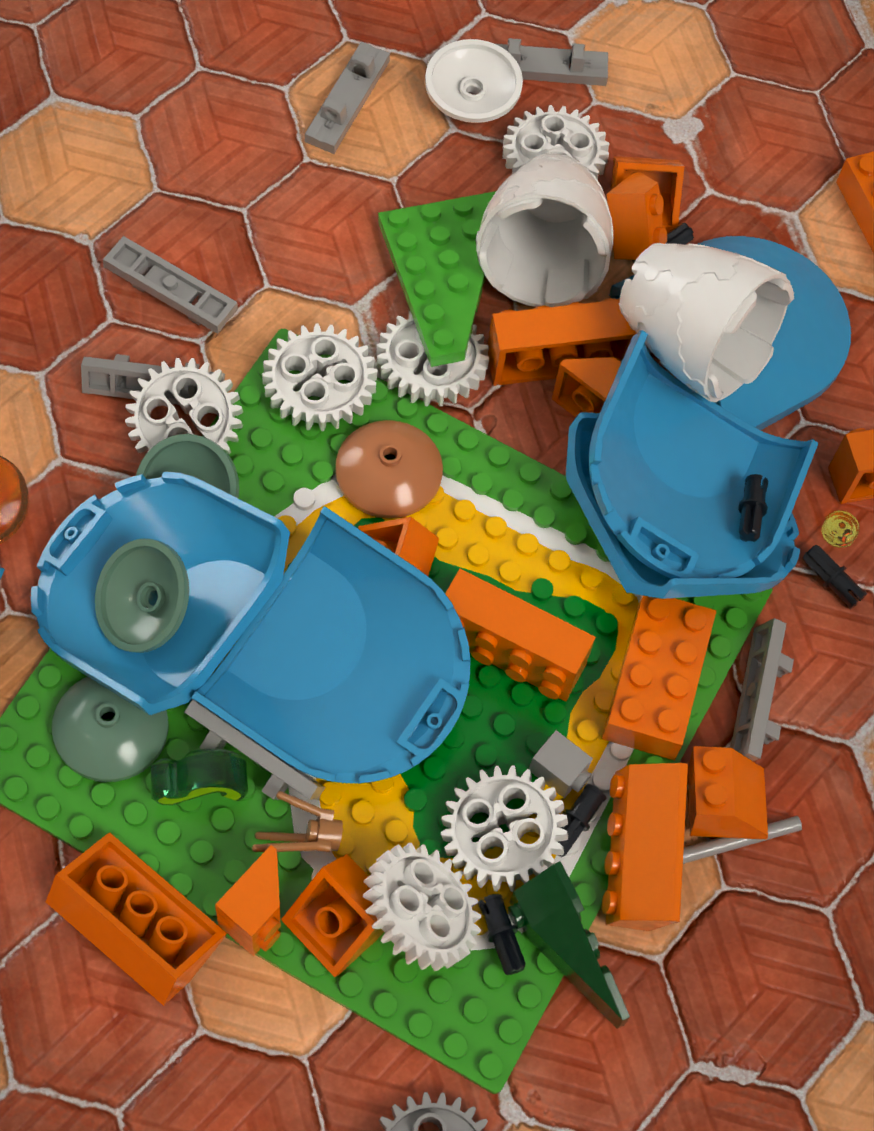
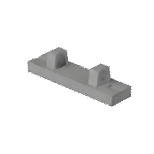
M512 38L508 39V44H496L514 57L521 69L523 80L606 86L608 52L585 51V44L576 43L572 44L571 49L521 46V39Z
M361 41L305 133L306 143L335 154L390 62L389 52L377 49Z
M125 236L118 241L103 259L104 268L127 280L134 288L141 292L149 293L188 316V319L198 325L202 324L217 334L238 310V303ZM198 296V302L192 305V301Z
M116 354L114 360L84 357L81 364L82 393L133 399L130 395L131 390L142 391L137 380L141 378L149 382L151 377L148 369L151 368L159 374L162 372V367L159 365L129 362L130 356ZM222 373L223 377L220 383L225 381V373ZM187 385L181 389L179 396L185 399L191 398L197 393L198 388L193 385ZM165 392L164 396L171 404H178L171 392Z
M775 618L754 628L730 747L752 761L761 759L763 744L767 745L770 742L779 740L781 726L768 720L776 677L780 678L785 674L791 673L794 659L781 653L787 623Z
M193 699L184 711L210 730L200 745V749L222 750L229 743L272 773L262 792L273 800H279L276 797L277 792H285L288 786L309 800H318L326 788L308 774L280 759ZM211 754L210 756L217 757L219 754Z

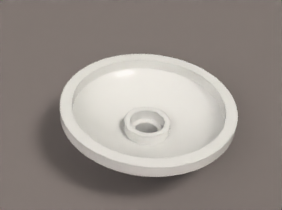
M478 39L459 40L442 47L430 59L425 74L426 91L433 104L444 114L454 119L471 123L488 122L507 114L518 102L523 85L522 72L514 57L502 47Z

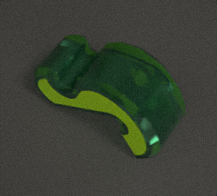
M224 749L194 750L187 753L180 760L163 758L151 766V798L158 804L175 805L216 792H220L223 797L239 801L248 792L247 761L240 754Z

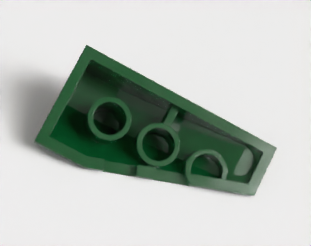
M561 861L513 891L509 902L511 906L508 907L509 916L517 929L522 927L527 938L618 1029L626 1024L630 1015L611 971L606 965L600 967L597 961L600 958L598 949L600 945L595 933H590L588 929L583 928L580 912L584 911V907Z

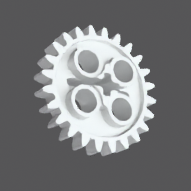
M549 105L548 112H543L541 108L536 107L535 115L525 111L523 119L517 117L514 119V126H508L507 135H504L502 157L506 159V169H512L513 175L518 169L528 163L530 159L541 154L553 152V154L567 155L578 160L598 180V176L604 174L605 165L608 163L609 142L605 141V132H598L599 123L589 125V115L579 118V110L577 109L568 114L566 113V106H562L559 112H555L553 106Z
M409 311L408 320L397 316L396 325L388 323L386 333L380 334V343L377 344L376 366L380 368V378L388 379V389L398 387V397H402L407 393L411 394L410 403H414L420 397L423 398L425 406L429 405L431 399H436L438 405L443 406L444 398H448L455 404L457 403L458 393L468 398L470 388L478 390L479 381L485 379L489 362V347L484 345V334L476 335L477 325L474 324L471 338L468 342L465 361L430 367L412 314Z
M318 323L314 326V332H308L304 325L301 326V335L299 336L292 331H288V342L278 338L277 350L269 349V360H264L263 362L265 373H262L263 385H266L264 386L265 397H271V408L281 407L280 417L282 419L291 414L292 425L294 426L301 420L306 421V430H310L313 423H318L320 430L324 431L326 422H331L336 429H339V419L341 418L351 424L353 419L352 412L362 416L364 405H371L372 394L376 393L377 369H374L375 358L368 357L369 347L367 345L358 347V336L348 340L347 329H343L338 335L334 334V327L331 324L326 332H321ZM328 354L331 355V357L323 358L319 355ZM292 370H298L302 373L291 374L289 372ZM339 380H348V381H350V383L342 384V383H339L338 381H339ZM318 396L321 397V399L310 400L308 399V397Z
M176 358L175 368L170 369L165 361L161 362V373L158 374L155 370L148 369L151 377L149 382L141 378L137 380L142 391H130L131 397L137 402L126 404L125 408L135 416L125 419V423L128 427L135 428L128 435L131 441L140 440L135 446L138 453L147 450L149 452L157 443L168 437L178 434H193L187 423L182 418H179L175 407L164 396L167 391L172 393L182 410L190 415L193 424L204 437L216 442L228 454L231 453L227 441L238 442V435L232 429L243 428L242 421L234 418V416L242 414L243 409L242 406L232 405L240 397L238 392L228 393L233 387L230 379L220 383L223 377L220 369L210 374L208 362H205L200 369H197L194 358L190 359L187 367H183L180 359ZM187 385L196 386L198 390L193 397L185 399L179 396L183 387ZM155 407H167L168 413L164 418L155 420L150 417ZM207 413H214L219 416L217 423L211 427L200 424L201 418Z
M495 766L493 777H488L482 769L480 770L481 781L476 783L467 777V791L459 788L454 789L458 802H446L448 811L453 815L442 816V823L448 829L441 831L443 841L450 842L444 847L447 856L456 855L452 860L453 867L459 869L465 866L463 875L466 880L477 874L478 887L482 888L489 879L492 880L495 892H498L502 882H507L510 891L513 892L516 880L521 879L523 884L530 881V875L534 874L537 876L543 872V865L550 867L555 864V860L551 856L552 854H564L563 846L557 841L568 840L567 831L561 828L568 825L567 815L559 814L564 810L563 801H553L557 796L556 789L551 787L544 790V777L541 776L534 782H531L532 776L529 769L521 777H518L515 766L510 767L507 775H502L499 766ZM514 798H520L525 801V804L519 809L513 810L506 807V804ZM483 812L489 815L488 819L481 824L470 822V819L476 813ZM532 814L537 815L535 819L529 818ZM506 823L510 831L503 833L499 826ZM528 832H535L540 835V838L533 844H525L520 841L521 837ZM474 837L480 838L478 842H473L472 839ZM497 846L503 849V853L497 858L489 859L484 856V853L490 847Z
M408 843L403 848L398 844L377 858V862L368 869L371 875L364 880V883L370 889L363 894V898L373 902L365 911L367 914L377 917V921L373 923L372 928L383 929L385 932L381 942L387 943L391 940L394 943L393 955L403 951L405 952L406 964L409 965L418 959L421 970L431 965L434 971H438L443 966L448 969L469 955V950L478 943L474 937L481 932V929L474 923L481 918V914L472 910V907L478 903V899L468 897L467 892L472 888V885L460 882L463 872L457 871L453 873L450 870L452 860L448 859L442 863L440 862L438 850L428 855L425 845L422 844L415 850L412 843Z

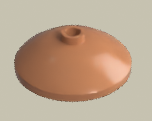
M383 420L366 424L356 429L345 439L337 454L335 473L342 494L354 507L371 516L393 519L412 515L432 501L440 488L443 464L437 446L423 431L408 423ZM391 454L396 458L394 460H387L384 456Z

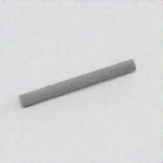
M794 816L769 823L767 840L801 831L802 823L800 818ZM719 837L684 847L683 864L766 841V839Z

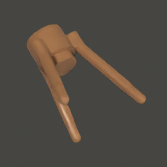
M279 791L276 794L278 799L318 817L316 820H309L306 834L256 832V839L285 841L286 843L255 844L252 846L254 852H265L270 845L275 847L277 852L338 851L342 839L343 822L342 820L333 819L334 810L319 808L297 797Z

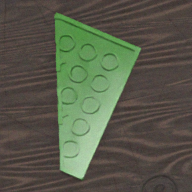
M496 191L378 213V224L430 367L465 361L475 314L478 310L482 287L486 279L478 261L476 236L477 231L480 229L484 211Z

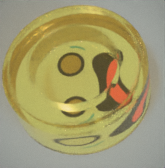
M840 510L834 511L826 517L821 532L827 543L834 547L844 548L850 546L855 541L860 527L857 519L852 514Z

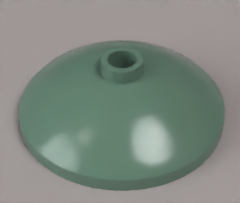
M179 434L160 441L145 455L136 473V476L143 474L146 479L162 477L163 472L182 473L203 480L239 498V478L235 465L228 453L211 439L195 434Z
M137 539L128 542L116 550L108 559L97 582L95 611L103 634L114 646L124 651L145 653L161 647L176 633L184 619L189 601V579L182 559L169 545L153 539Z
M88 676L75 683L65 692L56 706L52 719L53 741L63 762L80 776L99 782L126 780L146 770L161 754L167 740L169 728L167 710L148 715ZM111 712L115 714V717L111 721H103L101 719L102 715Z

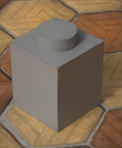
M556 730L532 758L529 770L538 778L544 777L545 784L550 788L554 787L556 792L565 799L572 789L579 792L590 779L592 774L588 772L593 758Z

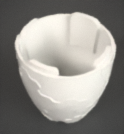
M553 152L541 154L530 159L528 163L518 169L513 175H510L499 186L489 201L476 236V251L479 265L491 285L514 301L533 307L566 306L573 302L588 299L597 292L598 287L603 282L609 270L613 246V224L605 193L593 173L578 160L567 155L553 154Z
M654 243L645 249L633 264L632 272L635 276L633 280L626 279L620 294L619 309L629 326L636 333L640 330L648 333L645 344L668 371L708 401L718 402L735 392L743 383L749 384L753 382L773 356L774 347L772 343L781 327L787 306L794 300V292L790 281L786 277L787 274L752 258L705 245Z

